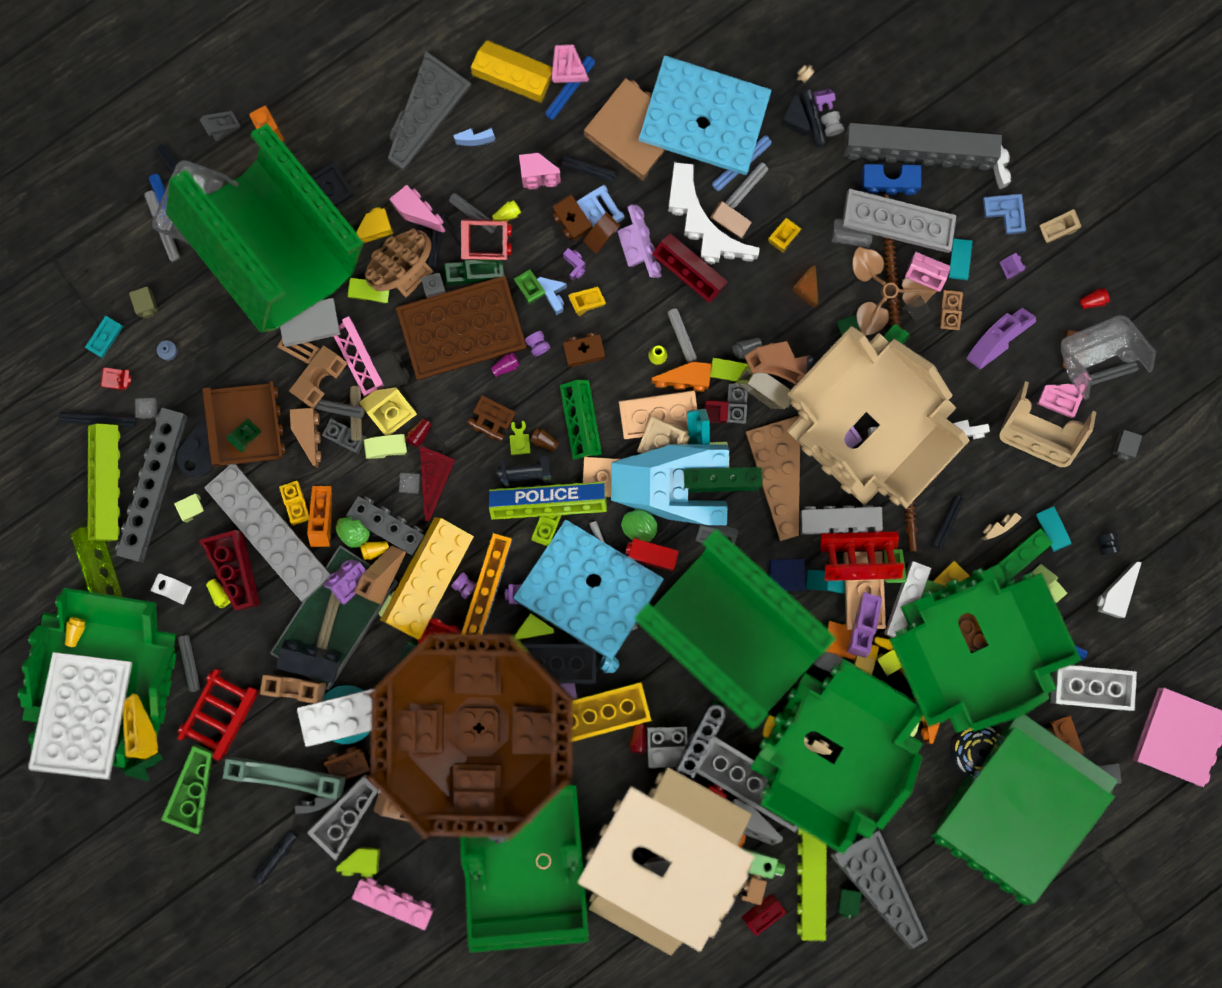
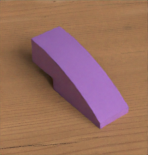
M865 592L862 594L847 653L864 658L870 654L873 635L877 629L882 597Z

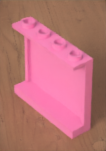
M1158 688L1132 760L1191 782L1196 786L1204 787L1210 779L1209 771L1211 766L1216 762L1217 749L1222 745V710L1166 688Z

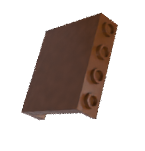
M270 381L269 384L213 390L202 388L212 467L282 459V454H285V445L280 442V435H283L282 424H278L277 417L281 416L280 406L275 403V398H278L277 386L273 387V381ZM249 419L262 433L241 453L226 438L233 430Z

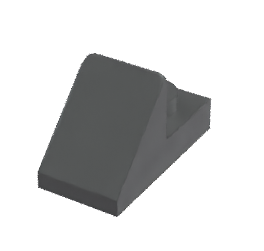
M232 111L204 115L200 119L208 135H212L216 141L241 127Z

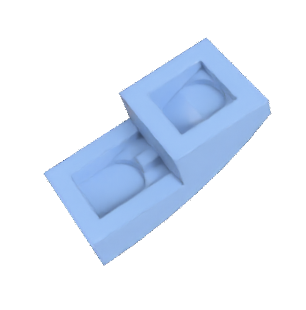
M468 129L454 135V139L457 145L476 146L495 141V136L492 129L476 135L473 134L472 129Z

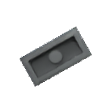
M700 524L695 541L703 543L717 529L733 545L735 544L738 535L737 529L724 525Z

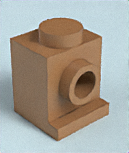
M751 874L749 880L746 879L743 891L746 893L741 894L740 898L744 901L761 905L767 881L763 879V876Z

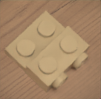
M652 416L637 452L642 454L652 449L665 447L668 444H688L690 436H688L689 431Z

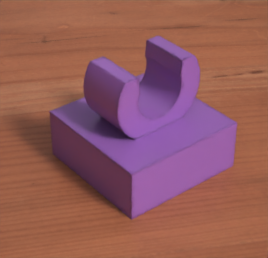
M831 89L812 92L820 111H822L823 103H828V108L832 109L833 104L831 101L835 100V93Z
M1017 253L999 262L1007 279L1025 270L1026 266L1022 265L1020 261L1021 256H1018Z

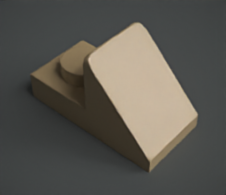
M1075 209L1039 225L1046 243H1050L1065 235H1071L1082 227Z

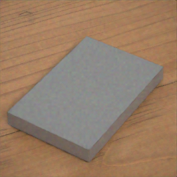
M334 299L322 300L282 325L280 329L284 347L341 335Z

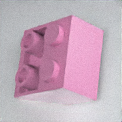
M539 153L519 155L523 188L536 189L542 185L554 187L561 183L559 168Z

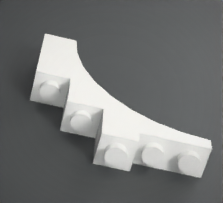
M675 162L668 211L674 215L687 214L684 236L694 240H698L699 237L703 238L700 259L704 260L707 264L719 262L720 255H724V258L727 259L740 257L744 261L757 260L759 255L758 247L745 245L731 239L708 219L695 193L693 165Z

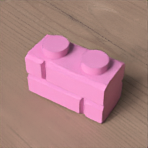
M915 252L908 266L905 278L940 292L946 282L951 266Z

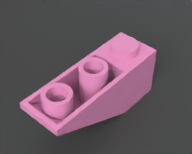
M406 185L390 198L395 209L405 220L440 232L445 231L442 226L444 222L438 214L433 215L431 212L433 209L426 201L422 202L420 200L421 196L415 188L411 190Z

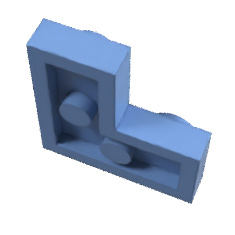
M1022 194L983 198L985 218L1004 216L1006 234L1026 232Z

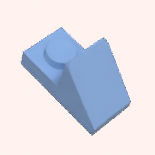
M541 277L537 280L545 290V296L555 313L558 315L563 312L562 306L564 302L560 295L556 296L555 294L567 288L566 283Z

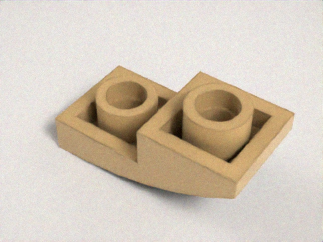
M1017 513L1007 514L1001 521L1003 525H1000L998 522L993 525L989 524L983 530L984 535L982 539L988 540L1001 535L1013 527L1022 517Z
M806 737L804 738V744L810 751L820 754H830L832 752L828 749L830 745L822 739L819 741L813 739L809 745V740Z

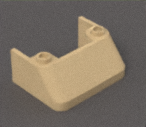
M1025 381L1012 402L1000 431V439L1006 444L1056 466H1069L1092 433L1096 412L1092 411L1084 424L1073 420L1067 422L1064 428L1050 423L1029 413L1032 405L1025 398L1029 382Z

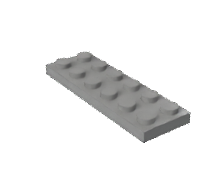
M849 189L846 195L842 227L949 253L952 250L956 215Z

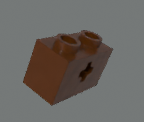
M572 195L552 207L554 212L552 216L557 224L561 223L564 227L562 231L567 239L571 238L575 242L591 231L592 224ZM569 216L570 218H574L573 223L570 220L568 221Z
M589 333L584 335L585 338L577 339V337L566 339L563 347L568 368L605 360L600 334ZM581 346H585V348H588L586 349V353H583V351L581 350Z

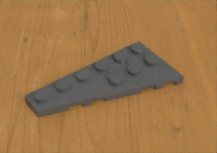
M425 52L424 60L420 66L403 119H401L398 133L388 156V161L402 171L406 169L471 87L470 82L428 52Z
M875 831L870 839L863 837L852 843L844 855L838 851L830 855L909 949L915 948L928 940L880 831Z

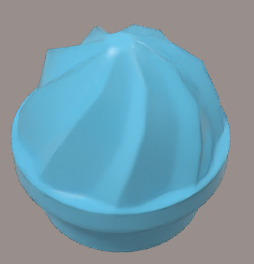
M603 655L599 667L601 670H604V673H614L619 668V661L616 657L610 660Z

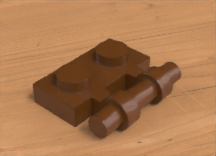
M482 395L473 411L479 418L477 421L470 418L467 425L473 427V430L477 432L481 431L489 435V438L492 440L497 439L502 442L505 435L498 431L500 427L508 430L516 412ZM485 419L494 423L493 428L483 424Z

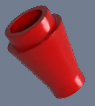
M1098 288L1087 296L1080 298L1079 301L1082 309L1106 306L1110 299L1105 288Z

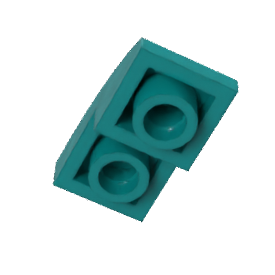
M953 239L949 278L968 280L972 241Z
M1055 507L1036 514L1045 534L1053 542L1050 545L1053 552L1071 545L1070 538Z

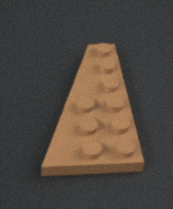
M800 415L745 432L756 467H762V486L779 541L799 535L800 444L787 430Z

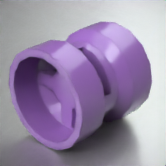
M542 331L535 332L525 339L527 345L531 346V352L534 357L545 353L551 348L548 342H545Z
M464 572L451 585L454 590H458L464 599H467L477 586L474 581L468 579Z

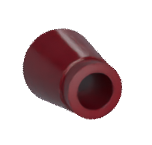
M422 419L407 433L406 441L418 448L419 445L423 444L432 424L426 419Z
M637 724L634 726L629 747H631L630 752L646 753V749H648L646 725Z

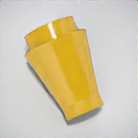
M387 541L365 542L360 546L363 560L368 559L369 561L382 555L389 548Z
M70 617L69 621H67L66 646L76 647L86 628L85 620Z

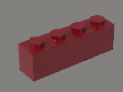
M672 234L664 238L652 253L656 259L709 303L721 293L728 283L727 280Z

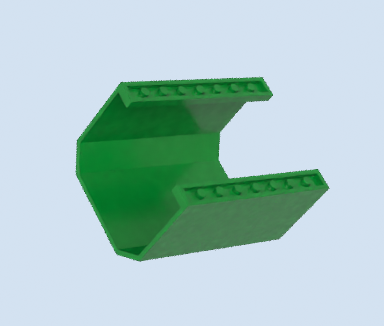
M268 123L251 132V137L259 146L257 160L241 177L207 195L186 169L170 178L166 215L260 333L276 330L338 290L353 275L364 244Z
M715 529L702 543L707 548L654 607L647 603L634 619L646 633L753 730L782 696L837 638Z

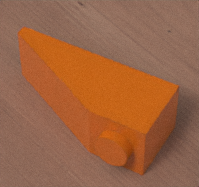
M312 486L307 532L310 547H330L332 486Z

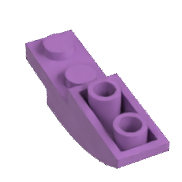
M1023 308L1012 316L1008 313L1005 314L977 342L968 355L967 360L979 369H982L1009 348L1008 343L1036 322V317Z

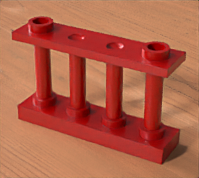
M898 531L821 534L820 552H828L830 565L825 566L824 580L902 579L904 563H896L893 550L898 547ZM886 550L888 563H876L874 551ZM855 551H866L868 564H857ZM836 552H847L849 564H837Z
M215 669L214 672L211 671L207 676L206 681L208 683L186 724L183 723L179 728L178 733L180 735L178 739L186 740L187 736L208 746L214 752L212 757L219 761L225 757L260 690L254 687L243 690L221 678L222 670ZM215 684L240 696L242 702L239 707H233L211 695L210 693ZM206 701L230 713L231 717H233L230 724L227 723L225 725L201 712ZM196 719L222 731L223 737L221 741L215 742L192 730Z

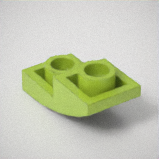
M350 278L347 297L388 303L389 290L376 291L368 285L366 280Z
M713 358L710 377L737 382L744 369L750 366L746 363Z
M562 515L540 516L531 540L548 546L553 539Z

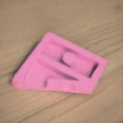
M574 45L555 46L552 73L554 83L589 81Z
M1088 384L1046 385L1037 404L1073 419Z

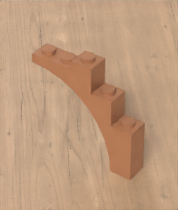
M787 341L757 347L745 356L753 374H774L795 385L807 374L808 356L795 358Z

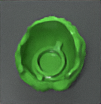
M635 509L624 515L621 526L623 532L631 540L638 539L650 542L655 537L657 522L649 512Z
M351 516L340 518L336 524V532L348 547H359L368 540L370 536L369 530L361 521H353Z

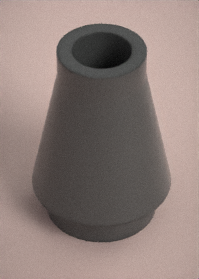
M759 337L738 341L732 348L737 359H745V356L757 347H762V343Z

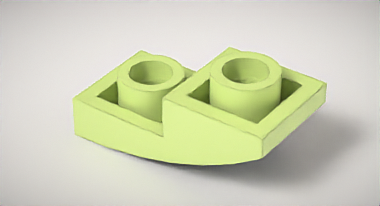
M404 434L364 439L366 459L385 458L387 455H405L407 453Z

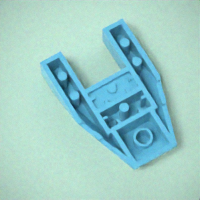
M668 444L665 447L652 449L636 456L633 455L611 462V501L635 509L645 510L650 514L668 520L704 525H727L726 501L688 500V489H684V469L729 468L728 445Z

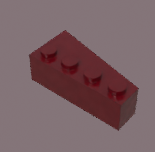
M233 530L199 540L207 553L208 560L216 571L218 579L221 580L234 610L243 611L261 606L242 531Z

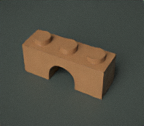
M323 345L289 392L314 409L324 395L319 389V383L322 378L328 375L337 378L348 363Z
M267 674L263 675L260 694L320 703L324 701L326 683Z

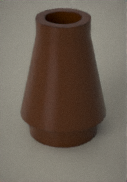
M536 428L529 440L533 445L553 452L559 444L542 428Z

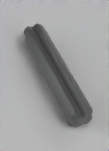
M456 193L450 197L449 202L471 219H489ZM481 225L490 233H494L498 227L497 225Z
M1136 361L1087 375L1082 380L1083 383L1088 384V387L1138 371V365Z
M322 399L314 407L317 410L356 418H363L365 413L362 407Z
M188 635L178 637L189 691L196 692L201 688L190 638Z

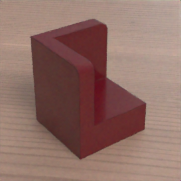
M705 401L704 409L707 411L709 423H727L729 402Z

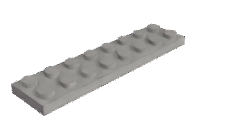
M229 465L204 487L301 602L308 599L327 581L331 574L237 465Z

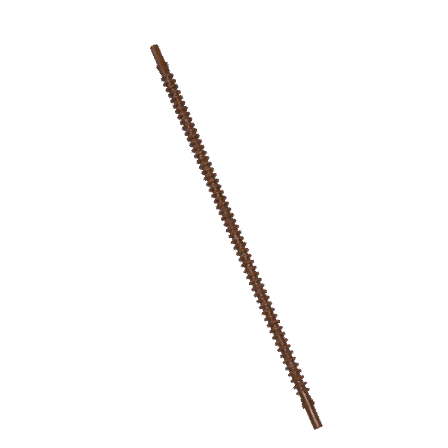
M882 195V197L889 198V195ZM883 237L885 239L883 244L886 245L884 247V250H886L884 255L887 256L885 257L887 261L885 263L887 266L885 270L888 271L886 274L888 279L886 281L898 286L896 283L898 278L895 277L897 276L895 272L897 270L895 267L897 263L894 262L896 259L894 254L896 252L893 251L895 249V246H893L895 241ZM899 294L888 301L890 303L888 308L891 309L889 311V314H891L889 319L892 320L889 324L892 326L894 324L897 326L901 324V321H899L901 316L898 315L901 312L898 310L900 308V305H898L900 300L897 299ZM915 501L907 508H904L907 511L904 515L907 516L905 521H907L906 533H908L909 552L917 551L916 532L918 530L915 524L917 518H914L916 507L913 506L916 503Z

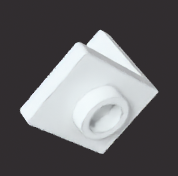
M159 573L151 591L184 604L191 586ZM165 580L164 588L159 590V583Z

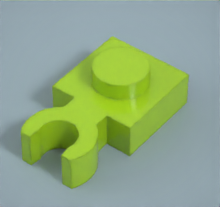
M522 421L520 429H516L515 423L512 422L511 428L515 435L510 436L511 455L531 454L529 434H523L526 429L525 422Z

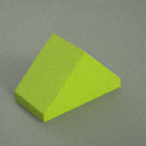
M530 613L515 635V638L520 640L552 634L554 629Z

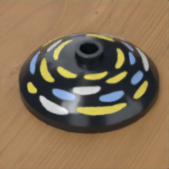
M990 726L975 732L972 728H968L956 733L951 742L950 757L958 773L965 778L977 773L1001 735V732ZM984 749L985 755L981 757L979 751Z

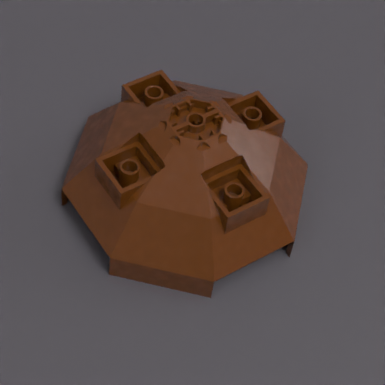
M431 634L368 695L372 696L371 774L367 779L426 840L430 836L508 837L509 842L572 778L573 697L513 635ZM478 722H481V726H484L481 732L475 728Z

